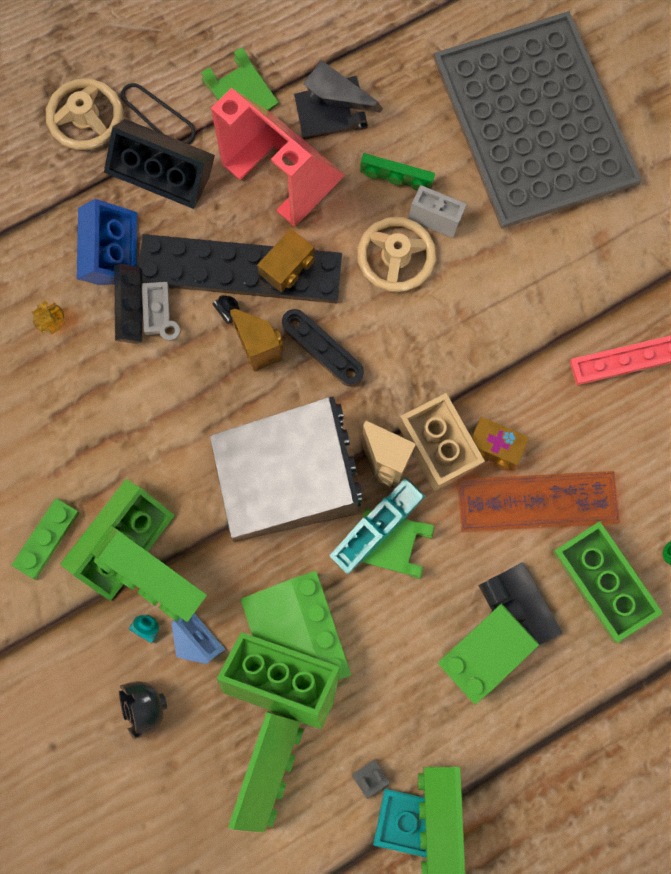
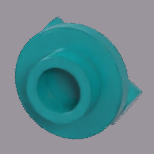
M139 615L134 618L129 630L152 644L157 637L159 624L151 616Z

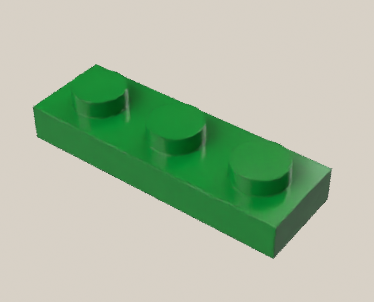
M363 153L360 163V173H364L369 178H382L394 185L403 184L410 186L418 191L420 185L432 189L435 178L434 172Z

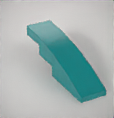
M404 478L388 497L383 498L374 510L355 526L329 556L347 574H350L400 525L426 495L408 478Z

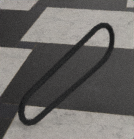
M130 83L123 87V89L121 90V98L124 101V103L127 104L154 131L162 133L125 98V91L129 87L139 88L145 94L150 96L160 105L165 107L175 116H177L186 124H188L191 128L192 134L190 139L185 143L190 144L195 137V129L189 120H187L178 112L173 110L171 107H169L163 101H161L152 93L147 91L141 85L137 83Z

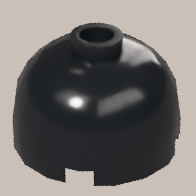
M135 681L120 685L122 691H119L120 706L124 720H128L132 724V727L127 728L131 737L138 739L153 733L163 720V710L167 709L164 694H158L157 689L147 682Z

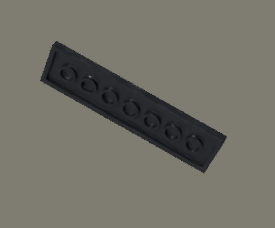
M143 234L138 267L141 268V285L142 283L168 282L169 288L337 304L342 253L315 250L313 264L307 270L303 268L297 275L298 280L291 288L286 287L282 293L258 273V263L274 246Z

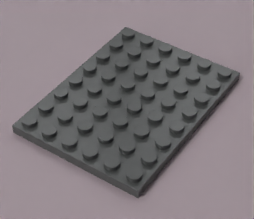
M570 11L434 53L433 59L501 229L639 185L642 181Z

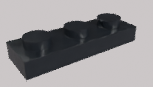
M118 264L114 266L115 341L138 344L142 342L141 268Z

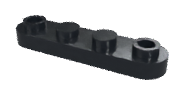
M291 309L283 315L282 327L285 333L342 384L353 387L362 381L364 369L361 363L304 312L298 309ZM293 321L299 322V326L296 328L291 327L290 324ZM353 371L356 375L353 378H349L346 376V373Z

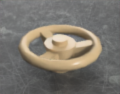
M91 78L75 79L63 84L52 94L46 107V124L51 135L62 145L76 150H91L106 144L110 140L112 127L123 120V105L117 93L106 83ZM85 88L82 91L71 94L67 103L55 114L59 101L67 93ZM98 91L106 95L113 106V120L108 129L99 119V110L93 103ZM72 121L78 128L87 129L91 127L99 136L91 140L78 141L67 137L60 131L58 126Z
M387 217L373 223L362 234L357 246V262L363 275L376 287L390 292L408 291L420 286L431 275L436 262V247L429 232L418 222L404 217ZM402 226L414 231L421 239L408 238L400 233L388 235L378 231L387 227ZM370 241L382 248V260L389 267L387 280L375 274L367 261V248ZM426 250V261L423 269L414 278L405 282H397L399 269L409 264L412 253Z

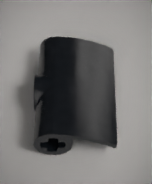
M523 562L478 585L492 611L502 603L539 645L562 634L558 623Z

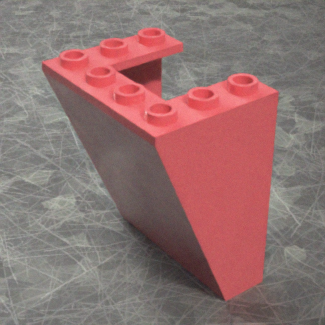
M233 88L211 107L222 166L237 179L241 180L273 147L278 150L271 158V162L287 174L289 197L279 206L276 212L292 226L296 227L345 176L341 170L273 113ZM285 156L294 165H286L282 160L283 157Z

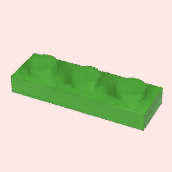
M55 498L11 566L36 580L80 512Z

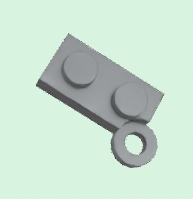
M168 282L142 283L145 335L160 334L166 341H175L180 336L181 331L176 322L170 321ZM168 327L175 329L172 335H167L165 331Z

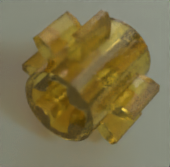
M44 301L37 305L36 310L32 311L34 315L33 323L41 333L49 330L50 334H53L60 330V326L65 324L64 312L55 302L48 305Z

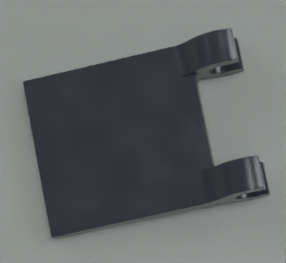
M357 76L347 78L360 88ZM309 90L294 94L304 140L348 129L363 130L368 128L365 111L357 112L351 116L350 108L330 106L322 100L318 104L307 95Z

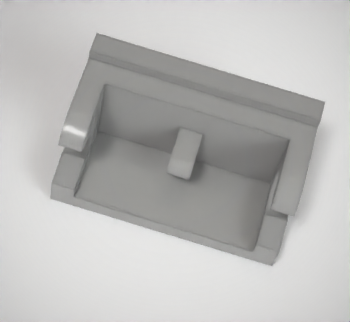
M420 185L411 204L408 219L454 238L467 204Z

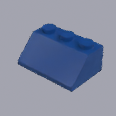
M93 199L78 207L77 279L97 285H114L115 265L125 264L137 267V212Z

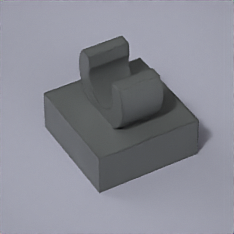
M375 759L352 774L367 799L390 784Z

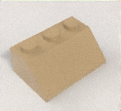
M447 393L400 416L397 425L404 438L415 443L413 454L434 492L458 480L485 462Z
M365 421L361 444L373 477L378 478L377 482L385 487L391 488L392 485L397 487L411 459L415 443Z

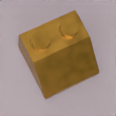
M237 309L230 310L234 328L253 371L282 360L283 340L277 328L272 329L270 322Z

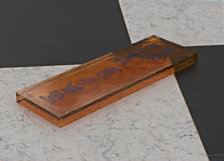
M614 471L457 480L461 532L589 526L599 521L602 525L620 523Z

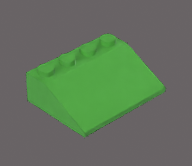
M316 571L287 580L241 599L252 636L339 666L341 670L338 680L351 676Z
M272 711L266 712L228 828L265 833L267 826L273 827L278 812L273 809L276 798L282 799L287 784L282 782L285 771L291 772L295 756L291 755L294 744H300L304 729L300 728L301 722Z

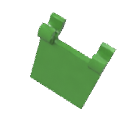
M242 47L234 52L236 56L234 61L239 68L222 79L217 80L210 67L201 72L203 76L202 81L212 91L218 101L233 88L268 111L279 105V102L253 67Z
M365 508L363 518L367 517L373 510ZM404 519L362 563L421 579L423 567L411 564L409 560L416 535L432 539L434 526Z

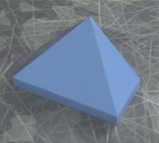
M195 613L188 622L179 618L178 621L174 620L171 623L176 657L207 664L225 650Z

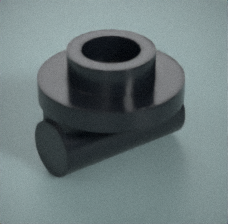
M221 295L212 303L226 324L233 322L230 310H240L238 302L231 296Z

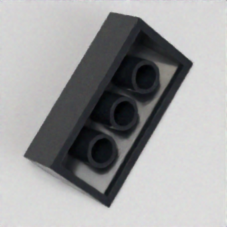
M124 119L112 127L104 173L194 209L210 178L215 155Z

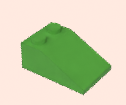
M501 603L439 660L438 665L476 705L539 646V643Z

